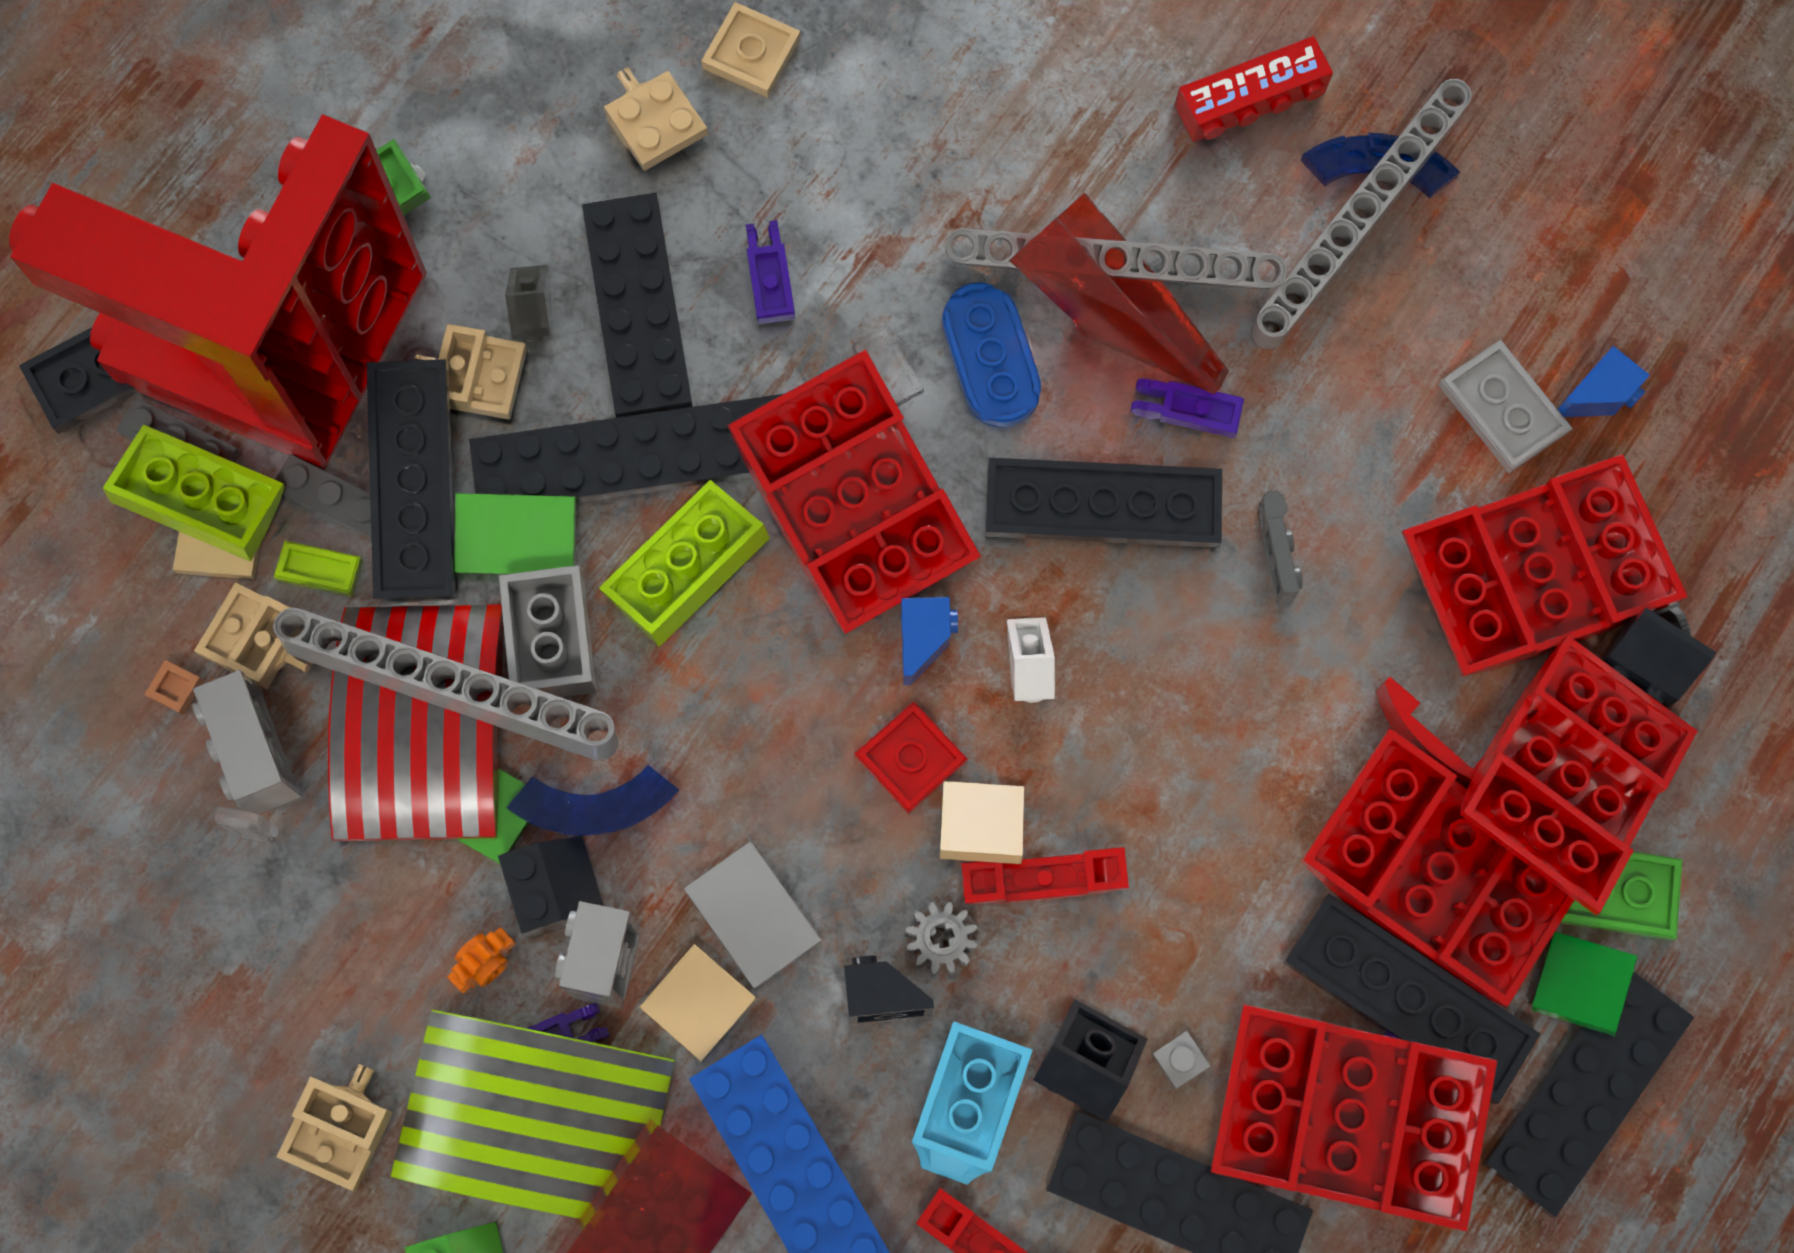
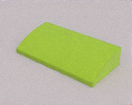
M143 424L102 489L113 504L251 562L272 522L285 486L282 482Z
M709 480L617 569L599 589L636 627L660 647L770 537L762 522L713 481Z

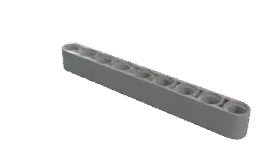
M1449 79L1439 86L1263 306L1252 327V338L1259 347L1273 349L1284 342L1459 122L1471 100V90L1464 81ZM1443 99H1451L1457 106L1447 105ZM1421 126L1431 127L1436 134L1424 132ZM1399 154L1410 155L1414 162L1402 160ZM1384 181L1391 186L1392 190H1383L1376 182ZM1354 209L1365 210L1370 218L1358 217ZM1341 237L1348 246L1339 247L1332 242L1331 238ZM1318 265L1322 267L1325 274L1315 275L1309 270L1308 266ZM1295 293L1301 297L1303 303L1293 304L1286 298L1285 294ZM1272 321L1279 326L1280 332L1271 333L1264 328L1262 323Z
M968 228L956 229L951 232L945 244V253L948 259L955 264L965 266L1260 290L1280 285L1287 274L1286 264L1280 256L1262 252ZM964 236L971 240L973 251L969 256L961 258L953 253L951 243L955 238ZM999 239L1005 240L1011 247L1009 258L1002 261L994 259L989 249L990 244ZM1039 242L1047 247L1049 256L1046 262L1037 264L1030 260L1028 249L1033 243ZM1077 245L1085 250L1087 258L1083 266L1075 267L1067 261L1066 253L1071 246ZM1109 249H1118L1122 252L1124 264L1121 269L1113 270L1106 265L1104 257ZM1147 252H1155L1162 259V267L1157 273L1148 272L1143 266V258ZM1186 255H1193L1200 262L1199 272L1195 276L1186 275L1181 268L1182 259ZM1224 258H1230L1237 264V275L1233 279H1227L1220 273L1219 266ZM1263 261H1268L1275 267L1276 274L1271 282H1264L1258 275V267Z
M300 608L285 609L274 620V632L286 652L302 660L594 760L608 759L618 748L619 741L614 722L608 714ZM304 628L298 636L289 637L293 630ZM341 641L337 648L326 650V647L331 642ZM369 654H379L374 661L369 663L363 662L364 658ZM408 666H417L416 670L412 674L406 676L400 675L401 671ZM444 679L455 680L448 688H437L438 684ZM488 691L493 693L486 701H475V698L481 692ZM527 704L531 706L528 712L516 715L512 713L519 705ZM565 717L569 719L568 723L563 727L553 728L550 726L556 718ZM603 730L608 732L606 737L600 741L588 739L594 731Z

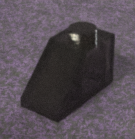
M548 265L510 268L505 299L512 339L535 342L542 340L545 336H551L552 306Z

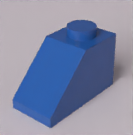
M1613 346L1557 410L1563 417L1615 415L1623 405L1631 409L1646 392L1640 386L1650 375Z
M949 597L901 599L903 685H912L949 647L951 633H958L957 610H950Z

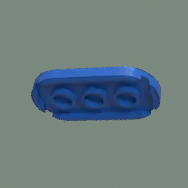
M970 283L957 289L946 303L942 314L943 333L965 402L971 413L983 423L994 427L1014 426L1025 421L1036 409L1041 392L1040 377L1016 304L1011 296L1003 290L1001 292L999 289L993 288L994 285L988 283Z

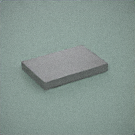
M1501 340L1450 373L1438 384L1509 474L1573 429Z
M751 841L684 888L754 990L822 942Z

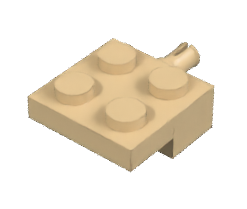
M624 68V73L622 70L618 72L616 77L627 92L604 106L606 119L626 149L629 148L643 171L708 135L706 125L669 71L639 84L630 68Z
M447 324L438 359L416 354L415 360L446 359L448 361L450 409L511 419L527 353L525 343L488 337L485 330Z
M236 582L194 650L198 655L231 672L241 670L255 684L266 690L279 669L286 663L305 673L311 669L307 664L313 665L311 662L288 654L274 632L273 624L275 618L280 612L290 607L268 596L264 597ZM304 628L293 630L289 637L298 636Z
M358 1064L348 1087L334 1086L310 1076L292 1114V1117L295 1119L276 1157L346 1189L357 1191L393 1114L392 1111L374 1104L363 1094L375 1071Z

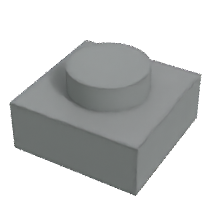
M1188 1031L1151 1054L1174 1090L1210 1067V1064Z

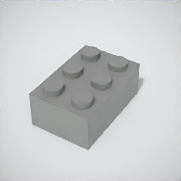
M579 565L499 575L509 680L558 697L597 693L585 578Z
M241 670L193 688L197 702L192 704L193 711L200 725L207 726L211 739L206 740V746L214 763L220 762L224 776L220 777L219 781L228 800L233 799L239 808L243 807L255 816L300 798V792L261 688Z
M579 901L577 912L570 911L565 929V936L570 937L567 954L560 953L558 957L555 978L560 979L559 987L574 999L623 1009L642 930L630 911Z

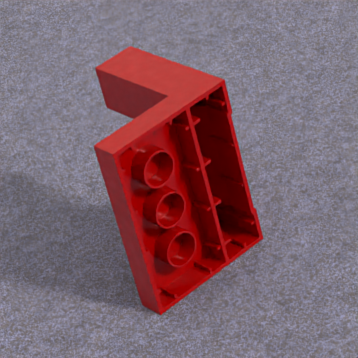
M324 114L321 115L308 140L297 136L286 146L278 167V181L283 185L269 212L256 209L249 215L241 230L238 252L244 258L243 261L53 182L39 207L30 204L18 213L9 235V246L12 250L10 258L33 285L99 312L91 330L90 343L92 348L101 351L97 361L114 381L121 384L126 383L133 386L141 394L286 455L291 454L322 470L326 469L367 390L366 362L382 361L427 274L370 134Z

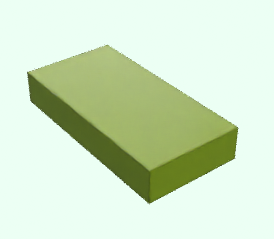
M284 540L274 579L283 583L353 598L363 559L359 556Z

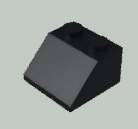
M1645 608L1619 629L1601 660L1668 708L1680 700L1717 652L1648 608Z
M582 836L537 842L498 855L521 934L528 940L566 928L570 911L577 912L579 901L604 906Z
M874 955L852 958V965L844 966L849 1024L932 1016L934 1009L933 999L887 961L877 962V956Z
M1074 999L1033 1080L1046 1087L1049 1091L1057 1093L1079 1105L1087 1112L1108 1121L1128 1088L1148 1039Z

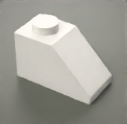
M1046 617L1007 619L1010 677L1014 701L1035 703L1044 699H1055V656Z

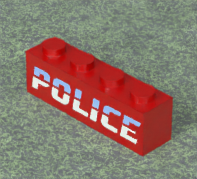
M1314 36L1179 87L1174 106L1193 142L1203 138L1211 140L1220 136L1226 129L1236 125L1245 127L1267 113L1278 114L1284 112L1293 103L1304 99L1312 101L1319 98L1326 92L1333 71Z

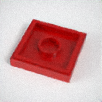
M914 701L854 753V757L908 815L968 761L965 755Z

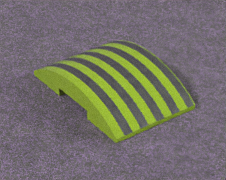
M431 1009L390 1177L503 1204L638 1229L675 1060Z

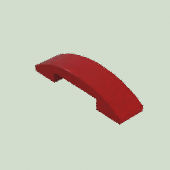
M1389 676L1375 692L1382 711L1392 729L1457 775L1455 781L1468 789L1472 777L1483 758L1471 767L1411 715L1420 702Z
M1125 847L1084 851V854L1022 859L1021 864L981 861L961 863L965 905L1053 900L1129 889Z
M941 1188L916 1222L919 1227L954 1253H1028Z

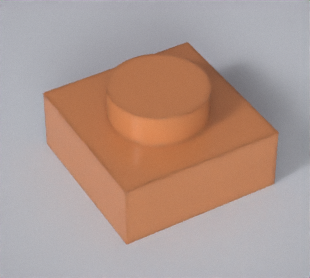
M165 660L144 695L184 716L195 697L193 688L202 685L204 680Z

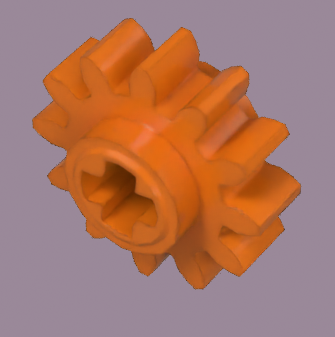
M501 927L494 933L492 931L489 932L486 936L483 933L474 936L456 954L455 960L458 963L451 968L453 972L447 978L463 994L470 988L474 989L477 985L481 988L489 985L508 966L509 960L506 957L512 953L511 949L516 945V942Z

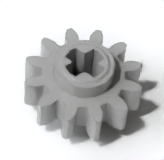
M931 902L929 905V916L925 917L923 913L918 911L914 913V918L920 926L918 928L910 926L906 929L907 935L916 938V941L907 945V952L919 951L921 955L916 960V966L920 967L926 961L932 963L931 974L934 976L937 974L940 965H945L947 972L953 975L955 971L954 961L956 960L960 964L967 966L970 960L964 953V950L974 951L978 947L975 941L967 939V936L977 931V926H964L963 922L967 917L968 911L963 910L957 916L953 915L952 902L946 904L944 912H938L937 906ZM937 929H943L944 935L947 933L952 935L953 938L949 939L947 948L941 949L939 943L932 944L931 940L935 938Z

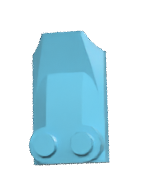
M953 1021L911 1142L918 1153L922 1169L966 1185L978 1176L992 1172L1033 1051L1032 1049Z

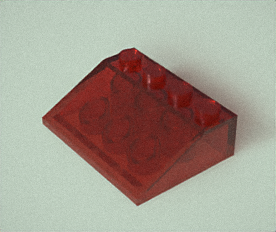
M650 1119L555 1253H711L752 1193Z

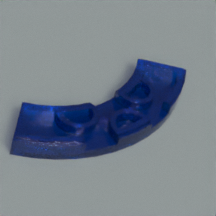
M1368 133L1365 136L1347 138L1340 136L1325 141L1305 152L1301 157V161L1325 187L1333 181L1348 175L1371 173L1399 136L1384 133ZM1434 152L1410 184L1414 185L1430 199L1454 181L1460 174V171L1439 153ZM1399 154L1402 160L1414 162L1410 155Z
M649 765L624 785L605 793L593 795H579L560 791L532 777L506 808L518 818L550 832L571 836H598L621 831L643 822L667 805L679 792V789Z

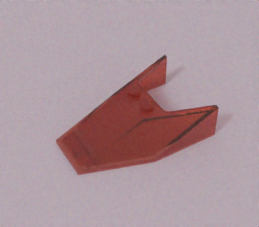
M1085 192L1009 260L1072 319L1075 327L1084 336H1090L1100 344L1211 394H1215L1220 390L1229 370L1162 281L1109 277L1075 238L1127 241ZM1109 249L1104 257L1106 265L1113 270L1121 269L1124 264L1122 252L1118 249ZM1143 259L1144 268L1148 272L1155 273Z

